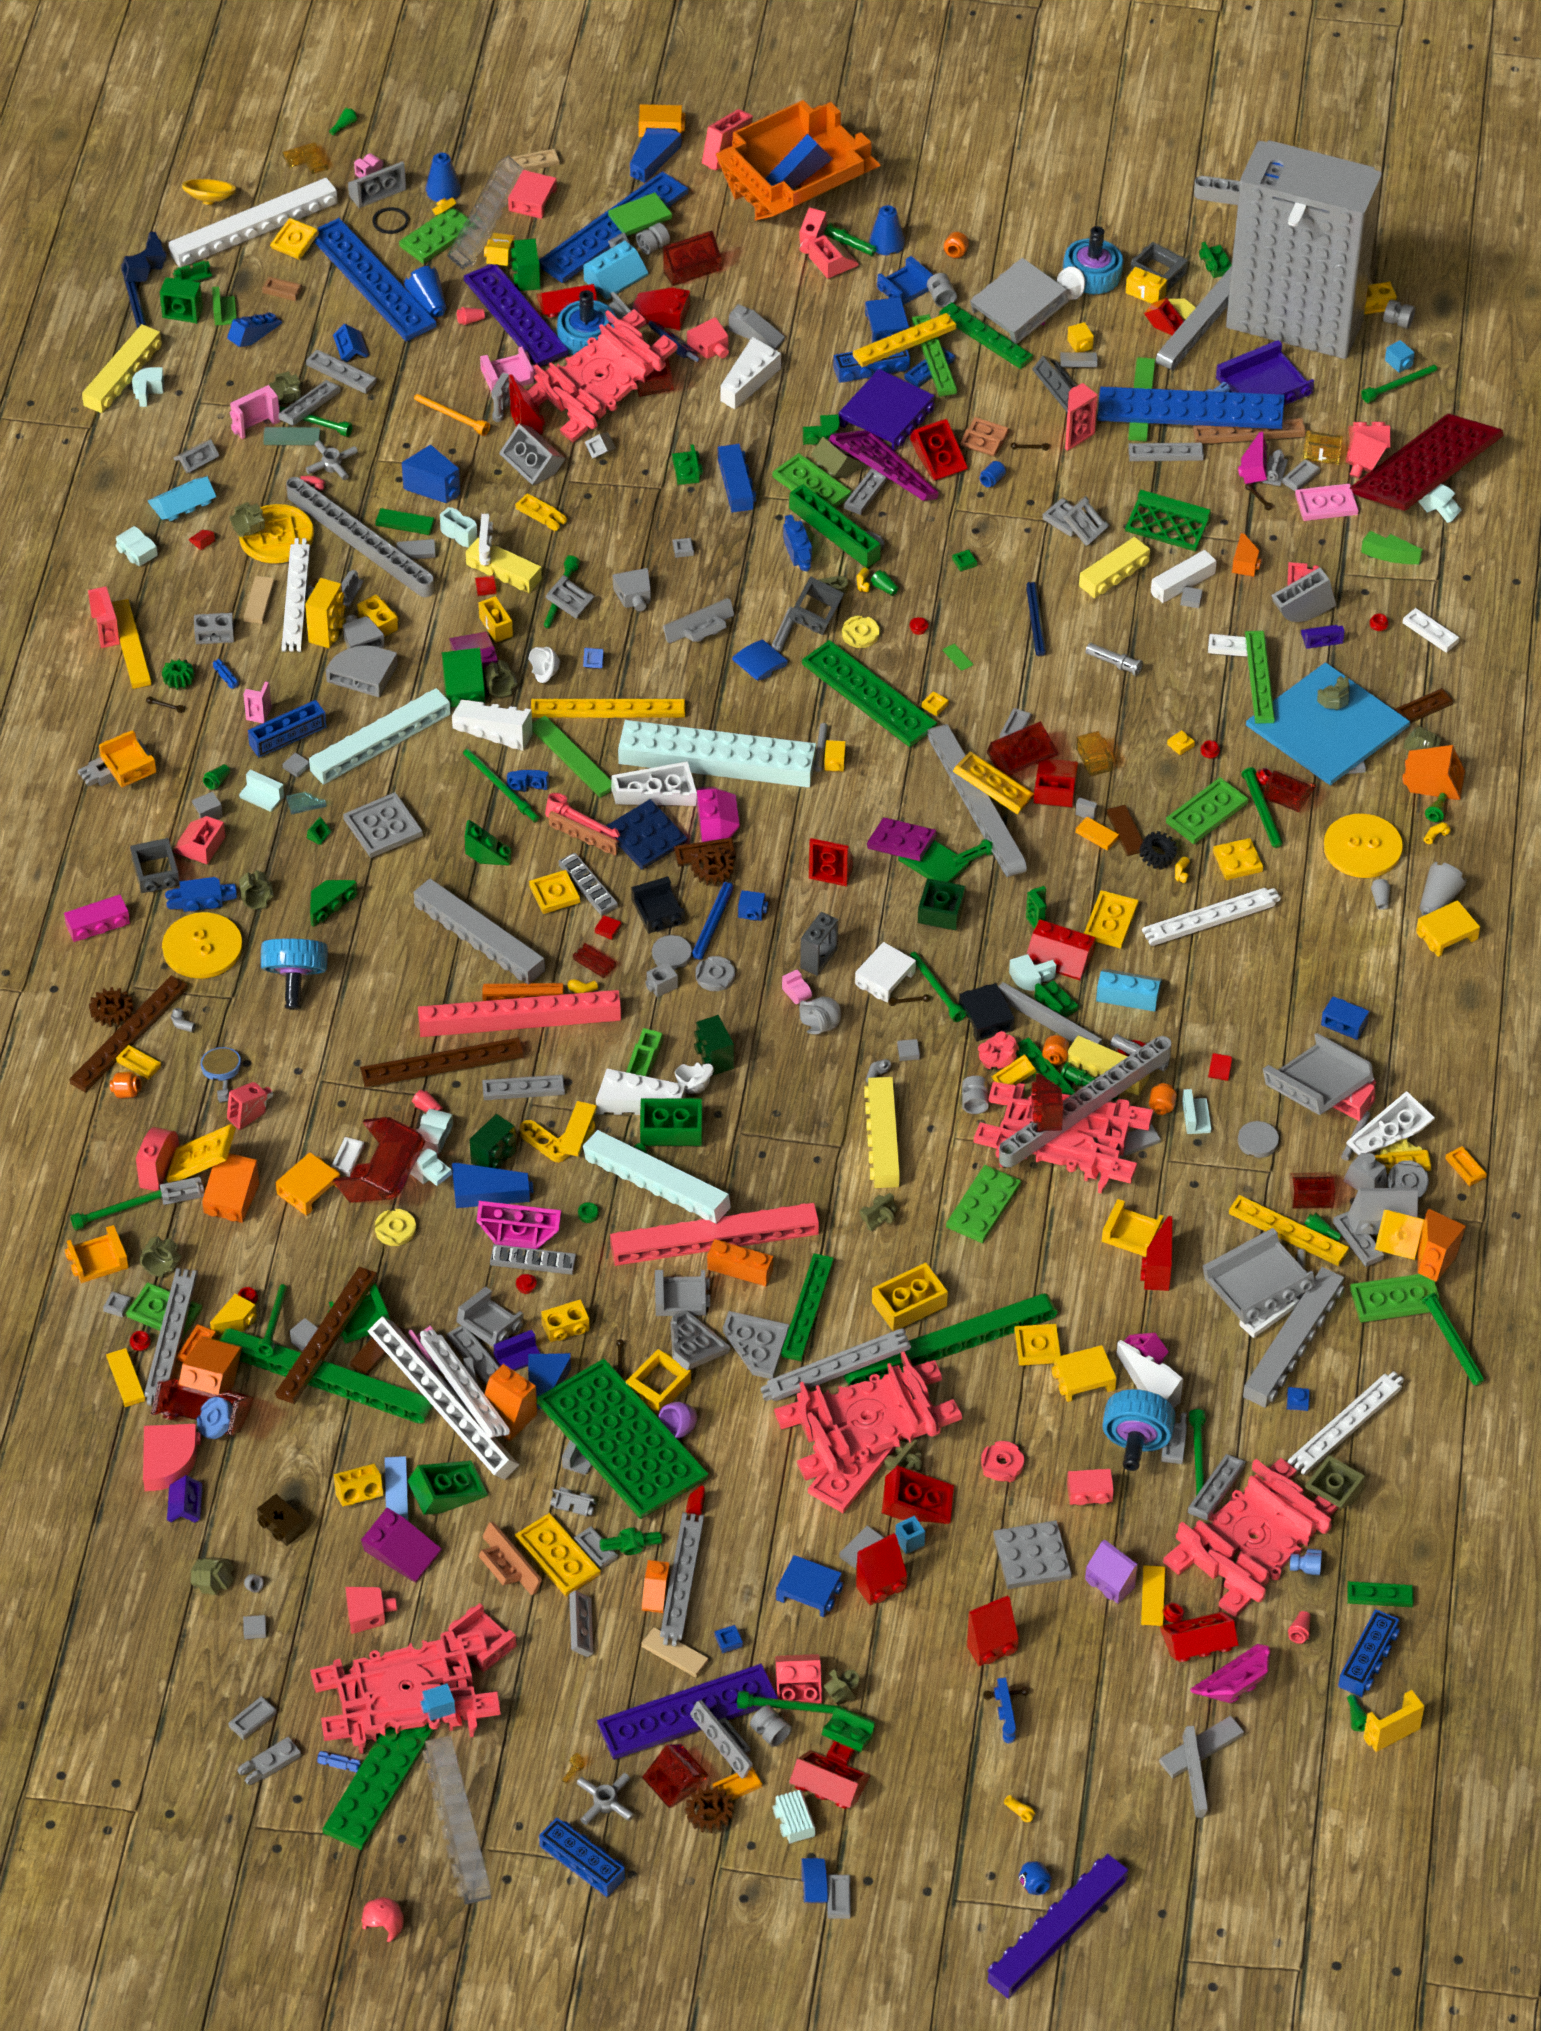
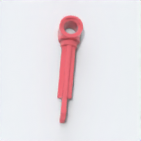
M560 793L548 795L545 815L548 818L550 811H553L612 839L617 840L615 837H620L616 828L610 829L572 809L565 795Z

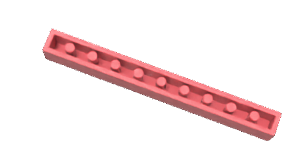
M619 990L419 1006L418 1017L420 1037L621 1021Z
M803 1203L796 1206H783L776 1209L723 1216L717 1223L699 1219L691 1222L659 1225L652 1228H639L625 1232L619 1231L610 1234V1247L614 1265L617 1266L709 1252L714 1239L741 1247L818 1235L819 1221L814 1203Z

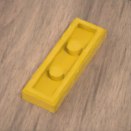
M580 1101L576 1102L559 1145V1152L579 1156L595 1116L597 1105Z
M124 1348L106 1354L124 1406L128 1407L144 1402L145 1396L127 1349Z
M1143 1565L1141 1625L1163 1626L1162 1610L1164 1608L1165 1567Z

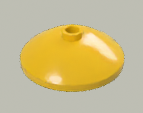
M191 179L182 183V188L194 199L203 201V204L207 205L223 201L236 192V187L233 184L220 180Z

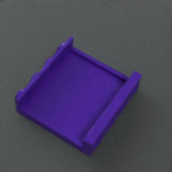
M1279 340L1217 365L1216 379L1220 384L1226 382V385L1228 384L1230 387V392L1284 395V405L1313 394L1314 380H1305L1282 353V343Z
M878 369L839 411V426L845 428L849 423L854 424L891 442L892 450L895 451L904 444L905 439L911 435L912 431L919 424L923 423L925 417L933 412L935 408L934 395Z

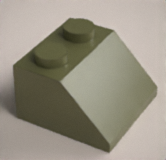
M822 437L811 454L816 459L815 463L823 468L826 467L828 469L827 473L834 478H837V476L846 478L866 465L829 441V438Z
M1328 1455L1306 1483L1305 1488L1342 1509L1352 1505L1364 1490L1365 1476Z

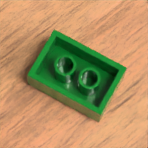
M641 1098L640 1143H643L644 1146H702V1099Z

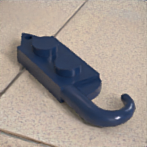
M653 320L649 321V327L660 337L665 335L677 344V354L685 359L689 357L696 362L699 361L698 352L674 333L665 331V328Z

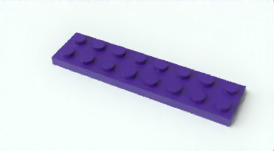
M489 264L464 275L465 283L519 347H523L525 353L528 352L530 361L534 365L537 364L541 367L568 355L566 346L497 264Z
M758 1664L597 1720V1725L612 1759L615 1760L702 1730L690 1715L697 1701L702 1700L717 1720L723 1718L731 1720L763 1707L752 1705L747 1707V1709L737 1708L739 1691H748L753 1697L778 1698L762 1664Z

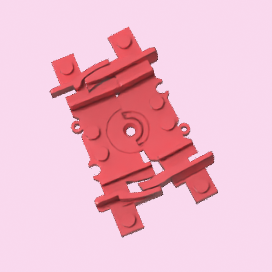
M635 309L620 320L607 310L605 312L607 319L615 328H612L609 324L605 326L599 325L602 334L599 335L598 340L596 341L593 337L589 338L587 341L588 346L583 347L572 357L565 358L566 366L557 364V367H555L552 363H549L550 368L545 372L537 364L534 366L536 371L534 378L537 383L528 389L527 392L531 395L534 403L537 402L538 406L548 399L559 411L562 412L568 409L567 414L570 420L560 429V432L573 443L588 430V427L594 429L598 426L594 416L590 413L601 419L606 414L607 409L615 411L617 409L616 402L622 400L631 390L638 389L635 383L637 380L645 382V378L654 369L661 371L666 366L664 361L678 349L677 344L665 335L652 346L644 342L643 336L638 330L647 323Z
M993 1082L989 1094V1102L1007 1105L1005 1116L1000 1127L980 1122L974 1136V1143L996 1148V1157L999 1158V1146L1003 1141L1071 1095L1061 1094L1058 1096V1091L1055 1088L1049 1089L1048 1094L1043 1090L1033 1089L1031 1096L1028 1099H1023L1025 1084L1019 1083L1015 1086ZM1118 1099L1117 1103L1107 1102L1032 1154L1036 1155V1162L1046 1161L1061 1166L1066 1165V1169L1069 1172H1074L1079 1167L1081 1171L1085 1172L1084 1181H1088L1089 1178L1096 1179L1098 1173L1101 1172V1178L1098 1183V1193L1101 1194L1109 1178L1131 1184L1137 1169V1163L1123 1160L1119 1157L1124 1155L1129 1127L1149 1130L1153 1110L1135 1106L1129 1107V1101L1124 1099ZM1093 1137L1098 1138L1097 1143L1094 1142Z
M905 1351L901 1352V1359L904 1365L903 1373L899 1365L892 1367L891 1363L887 1364L889 1374L884 1375L882 1379H880L879 1375L873 1374L869 1378L870 1382L864 1381L848 1387L838 1386L839 1393L835 1395L830 1394L829 1390L822 1394L819 1385L816 1386V1391L809 1392L803 1381L799 1382L801 1392L797 1394L798 1402L775 1408L774 1413L780 1429L801 1424L808 1443L815 1441L813 1446L815 1454L797 1460V1466L805 1481L828 1471L830 1473L838 1472L837 1463L834 1458L836 1455L842 1459L844 1465L855 1462L857 1457H859L860 1461L866 1462L870 1459L869 1453L875 1454L893 1446L900 1447V1439L902 1438L908 1439L909 1443H911L913 1438L926 1433L929 1436H935L940 1434L941 1427L962 1420V1414L953 1399L937 1406H933L929 1400L926 1385L942 1381L936 1361L933 1360L913 1366Z
M1282 1458L1269 1468L1258 1459H1255L1252 1463V1470L1258 1475L1254 1477L1251 1475L1249 1477L1248 1486L1244 1489V1494L1239 1490L1232 1493V1501L1209 1517V1520L1212 1522L1211 1524H1205L1203 1521L1198 1520L1196 1526L1191 1529L1184 1522H1181L1176 1534V1539L1180 1544L1163 1559V1563L1178 1575L1194 1563L1212 1579H1215L1218 1575L1226 1578L1224 1587L1229 1591L1219 1601L1218 1606L1235 1618L1251 1602V1598L1257 1602L1264 1600L1266 1592L1264 1587L1269 1583V1576L1272 1580L1280 1579L1281 1569L1291 1559V1553L1301 1554V1548L1297 1545L1301 1543L1308 1546L1309 1539L1317 1530L1326 1534L1332 1527L1330 1517L1339 1508L1319 1495L1313 1502L1303 1496V1489L1291 1481L1296 1476L1297 1470ZM1256 1535L1258 1538L1252 1539L1250 1536ZM1241 1549L1237 1556V1562L1233 1563V1556Z
M482 1630L457 1635V1639L453 1631L443 1632L440 1640L432 1642L422 1640L421 1649H414L412 1643H410L406 1648L385 1652L382 1657H380L379 1651L373 1650L369 1654L370 1660L365 1657L353 1660V1667L349 1670L350 1674L348 1675L344 1674L340 1658L334 1660L333 1665L310 1670L315 1693L337 1688L343 1715L321 1718L324 1741L352 1737L353 1745L358 1746L359 1754H363L366 1740L373 1739V1743L376 1742V1733H381L385 1736V1730L388 1727H394L396 1734L403 1729L423 1727L428 1722L431 1729H438L441 1720L444 1723H449V1729L453 1731V1727L462 1725L461 1716H463V1720H467L470 1737H474L477 1728L476 1718L500 1715L497 1692L475 1695L472 1673L467 1657L487 1651ZM448 1666H455L453 1667V1674ZM437 1683H442V1685L448 1683L455 1701L456 1713L430 1721L428 1714H424L421 1709L422 1691L441 1686ZM405 1685L410 1686V1688L407 1690L403 1689L402 1687Z

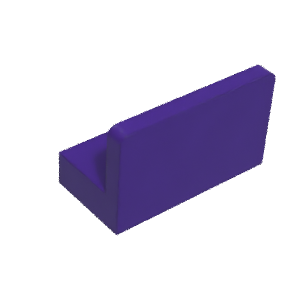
M1331 625L1301 630V635L1306 649L1343 644L1345 631L1343 625Z
M533 1330L494 1344V1357L499 1366L505 1364L513 1371L528 1366V1354H540L536 1346V1336Z
M185 1475L169 1486L167 1521L172 1522L181 1516L194 1523L200 1520L201 1482Z

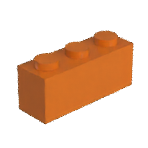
M714 1239L707 1255V1270L767 1286L773 1272V1256Z

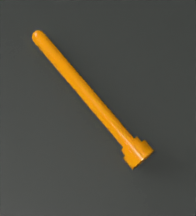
M420 394L414 396L416 401L473 427L477 434L485 436L490 430V423L485 420L476 421Z

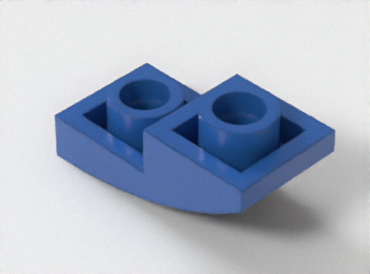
M540 770L508 772L507 786L510 789L524 792L527 791L528 786L547 790L549 786V772Z
M802 1858L804 1903H827V1877L824 1858Z

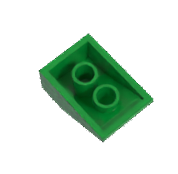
M480 648L442 652L445 698L450 702V707H457L461 700L485 703Z
M472 1460L417 1465L408 1479V1483L423 1515L444 1513L485 1498L488 1495Z

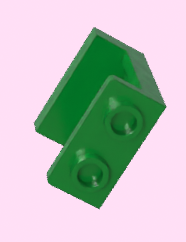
M376 1284L372 1286L369 1291L370 1294L366 1295L339 1336L343 1338L345 1344L370 1335L368 1330L382 1316L390 1320ZM333 1301L329 1302L330 1308L334 1305Z

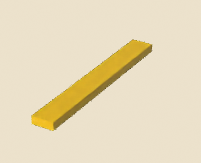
M531 699L532 718H541L543 716L547 718H685V699Z

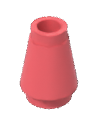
M461 307V309L457 310V321L459 324L466 325L485 318L483 309Z
M421 1089L412 1099L415 1107L426 1113L429 1109L443 1110V1107L440 1106L428 1091Z
M1306 1611L1299 1612L1288 1629L1289 1639L1294 1643L1301 1644L1309 1638L1311 1615Z

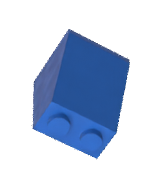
M432 445L425 447L402 462L403 488L405 490L443 503H448L460 495L459 468Z

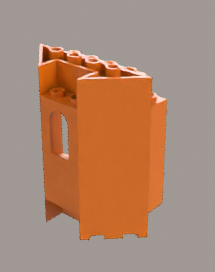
M804 100L799 101L733 132V146L716 153L734 199L737 200L744 196L746 201L755 207V221L782 213L881 166L871 156V141L862 132L856 134L854 139L841 126V111L832 102L812 109ZM807 134L833 158L829 163L798 185L800 189L793 191L784 181L771 186L765 180Z

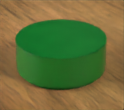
M586 1202L579 1206L578 1218L580 1221L592 1223L597 1220L599 1216L598 1207L594 1203Z

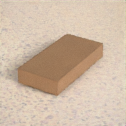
M270 276L262 287V293L293 301L297 300L303 290L302 284Z

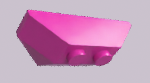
M716 787L696 788L701 842L731 838L740 827L736 795Z
M479 1201L477 1223L495 1245L538 1249L559 1231L561 1210Z
M1256 1644L1190 1689L1191 1692L1227 1703L1237 1701L1241 1694L1253 1690L1256 1684L1262 1681L1268 1673L1270 1660L1269 1646Z

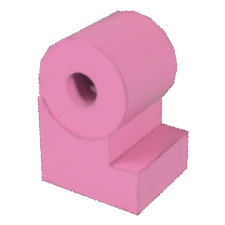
M369 153L363 160L359 158L354 161L355 175L361 178L379 171L383 167V161Z
M798 969L782 976V989L795 1004H799L801 1000L804 1001L812 997L810 987L804 982L802 974Z

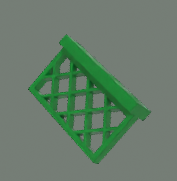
M1140 489L1125 531L1196 552L1206 526L1210 523L1211 510ZM1141 506L1148 508L1149 512L1140 515L1138 509ZM1161 512L1165 513L1167 517L1158 520L1155 514ZM1152 516L1155 522L1146 525L1143 519ZM1179 517L1185 522L1176 525L1173 519ZM1139 520L1143 525L1140 528L1131 527L1132 523ZM1170 521L1173 527L1164 530L1161 524ZM1195 522L1202 524L1200 528L1195 530L1190 525ZM1158 526L1160 532L1152 533L1149 529ZM1187 526L1190 532L1181 535L1179 529ZM1176 531L1178 537L1169 538L1167 533ZM1193 536L1195 543L1194 545L1186 543L1184 539Z

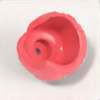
M381 1897L369 1901L364 1906L361 1921L363 1929H366L367 1926H383L389 1933L387 1942H390L401 1932L404 1917L397 1902L387 1897Z

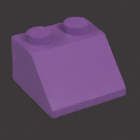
M1104 1539L1086 1567L1085 1579L1092 1587L1102 1591L1106 1598L1118 1604L1135 1588L1137 1564Z

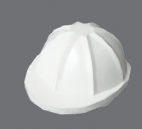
M1069 266L1061 271L1057 277V283L1067 290L1068 299H1078L1082 296L1085 288V278L1078 268Z
M536 647L530 651L528 659L533 666L532 673L535 674L539 683L544 684L551 676L556 674L559 669L560 660L556 652L550 647Z
M698 1062L695 1066L682 1064L676 1069L675 1076L679 1084L685 1085V1092L690 1094L700 1093L708 1086L709 1077L713 1074L714 1068L711 1064L701 1065Z

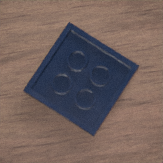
M651 799L606 825L610 829L616 828L620 837H615L619 841L618 845L641 870L674 851V846L686 844L688 839Z

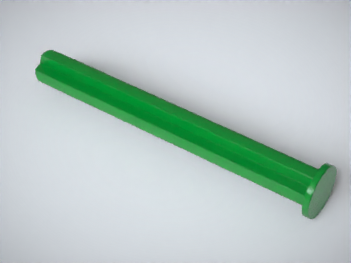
M1253 767L1246 768L1241 772V776L1246 780L1273 848H1278L1282 846L1283 842L1257 780L1256 769Z
M1436 1293L1427 1295L1423 1298L1422 1303L1428 1307L1471 1383L1474 1386L1480 1385L1484 1378L1437 1300L1438 1295Z

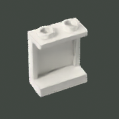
M883 942L855 972V984L860 989L873 994L877 999L888 1002L890 993L906 975L911 978L915 974L916 960Z

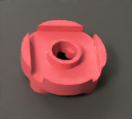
M1003 1031L996 1033L995 1036L978 1047L979 1058L988 1069H992L991 1067L1001 1069L1008 1066L1016 1059L1015 1053L1017 1050L1019 1051L1015 1038Z
M1008 1441L995 1442V1445L987 1446L981 1456L983 1474L997 1481H1015L1023 1470V1453L1021 1454L1018 1447ZM1004 1458L1007 1463L1000 1464L997 1461H1001Z

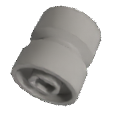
M657 223L649 227L648 231L643 230L638 233L636 240L642 252L650 254L656 251L657 248L669 244L670 236L665 226Z
M945 273L935 274L928 279L927 287L938 307H945L949 303L955 302L957 294Z
M1390 299L1385 309L1383 321L1393 325L1397 323L1398 326L1409 329L1414 318L1415 307L1408 304L1402 306L1401 302Z
M970 1076L962 1081V1108L965 1112L980 1114L988 1109V1081L985 1078Z
M766 1705L754 1714L750 1721V1726L759 1735H762V1738L771 1747H776L789 1736L792 1727L782 1717L778 1718L779 1714L770 1705Z

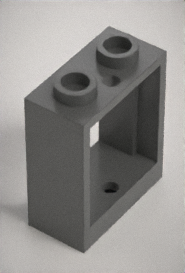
M1152 242L1148 247H1144L1137 257L1132 259L1131 271L1134 267L1167 279V293L1187 273L1188 260ZM1154 259L1170 269L1164 275H1161L1146 267V265Z
M810 576L789 619L811 629L813 632L823 635L844 593ZM806 594L831 607L826 619L800 607Z
M169 838L130 846L131 859L141 893L180 885ZM168 857L171 871L143 876L140 863Z
M820 912L801 937V969L818 976L838 949V919Z

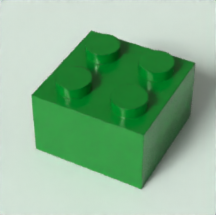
M536 238L514 240V248H511L512 259H515L512 261V272H516L513 274L514 284H518L519 291L540 290Z
M165 277L159 292L162 318L197 324L203 311L201 283Z

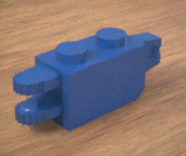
M792 514L785 516V524H783L785 546L793 566L799 565L801 570L809 571L812 562L811 543L802 521L795 522Z
M216 877L179 881L180 888L170 889L165 892V897L169 900L166 903L167 908L183 909V912L223 907V901L237 898L235 884H220L219 879Z

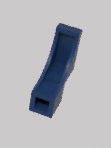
M149 232L146 249L143 252L132 256H124L121 271L126 282H146L151 269L163 268L167 255L156 232Z

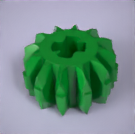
M180 658L177 661L171 659L170 663H165L164 668H162L163 682L170 689L173 687L177 690L180 687L185 689L186 685L192 684V680L195 677L193 666L188 663L187 659L183 661Z

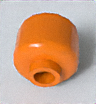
M961 232L951 233L944 243L945 253L951 258L962 257L969 246L967 236Z
M1059 1035L1048 1037L1044 1042L1042 1056L1048 1059L1052 1065L1063 1064L1068 1058L1069 1042Z
M131 1071L118 1072L114 1075L113 1080L110 1081V1090L114 1092L117 1098H133L141 1091V1079Z
M1165 1083L1153 1087L1149 1098L1150 1108L1159 1115L1170 1113L1175 1107L1176 1091L1171 1085Z

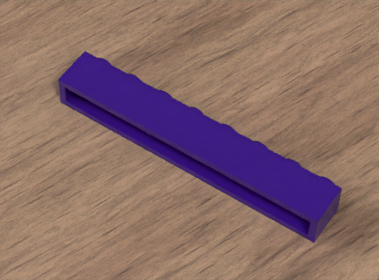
M1109 1854L1103 1859H1097L1092 1869L1088 1873H1083L1078 1879L1077 1884L1073 1888H1068L1063 1894L1062 1899L1058 1903L1054 1902L1048 1909V1913L1043 1918L1039 1917L1034 1922L1033 1928L1029 1932H1024L1019 1937L1018 1943L1014 1947L1010 1946L1004 1952L1003 1958L999 1962L995 1961L988 1969V1983L1009 1999L1127 1881L1128 1869Z

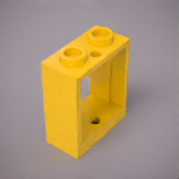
M657 1349L626 1383L650 1410L659 1414L665 1405L670 1404L691 1383V1370L681 1367L670 1354ZM658 1365L677 1376L661 1395L641 1383Z

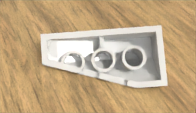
M1406 1091L1350 1138L1346 1144L1357 1155L1371 1153L1419 1133L1435 1120V1117Z
M1120 1340L1117 1344V1356L1138 1390L1156 1393L1169 1401L1173 1408L1177 1406L1181 1401L1183 1378L1169 1366L1163 1363L1161 1365L1154 1363L1153 1357L1149 1355L1146 1358L1143 1357L1138 1349Z

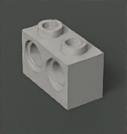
M232 613L194 615L196 644L233 643L234 625Z

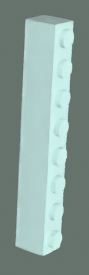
M435 688L414 701H410L405 706L394 710L385 717L379 718L376 722L363 727L356 733L345 737L336 744L330 745L327 749L314 754L309 758L310 771L324 785L449 716L450 702Z
M599 1130L583 1145L585 1159L589 1163L596 1164L624 1180L627 1179L638 1187L645 1188L654 1195L667 1199L672 1204H677L689 1212L700 1215L705 1220L717 1223L731 1208L728 1193Z

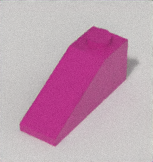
M1259 432L1242 456L1241 466H1238L1239 476L1243 477L1245 484L1267 480V444L1263 432Z

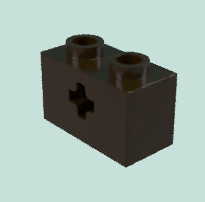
M274 1494L257 1508V1521L260 1526L271 1531L273 1537L278 1542L282 1541L286 1546L306 1531L305 1519L277 1494Z

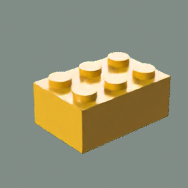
M320 578L308 598L305 607L309 643L330 649L333 642L337 641L339 631L343 629V625L346 623V618H344L345 605H343L344 592H342L341 583Z
M926 1262L872 1288V1303L892 1331L901 1329L947 1307L948 1291Z

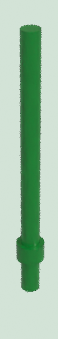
M468 748L464 750L463 754L518 807V810L523 815H527L534 823L539 820L540 817L526 801H522Z

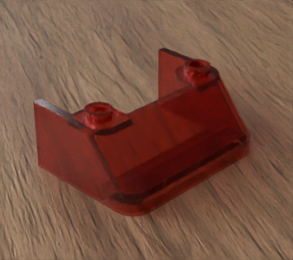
M391 1117L364 1119L363 1124L379 1143L370 1163L357 1165L350 1177L333 1179L334 1184L349 1203L390 1200L397 1197L401 1193L426 1142L420 1132Z
M178 1377L158 1381L151 1410L152 1415L163 1414V1418L175 1420L176 1417L181 1416L197 1420L198 1415L200 1416L202 1412L200 1410L201 1407L213 1397L224 1398L233 1407L229 1427L225 1434L231 1436L240 1433L253 1402L252 1396L230 1390L216 1395L179 1385L180 1378Z

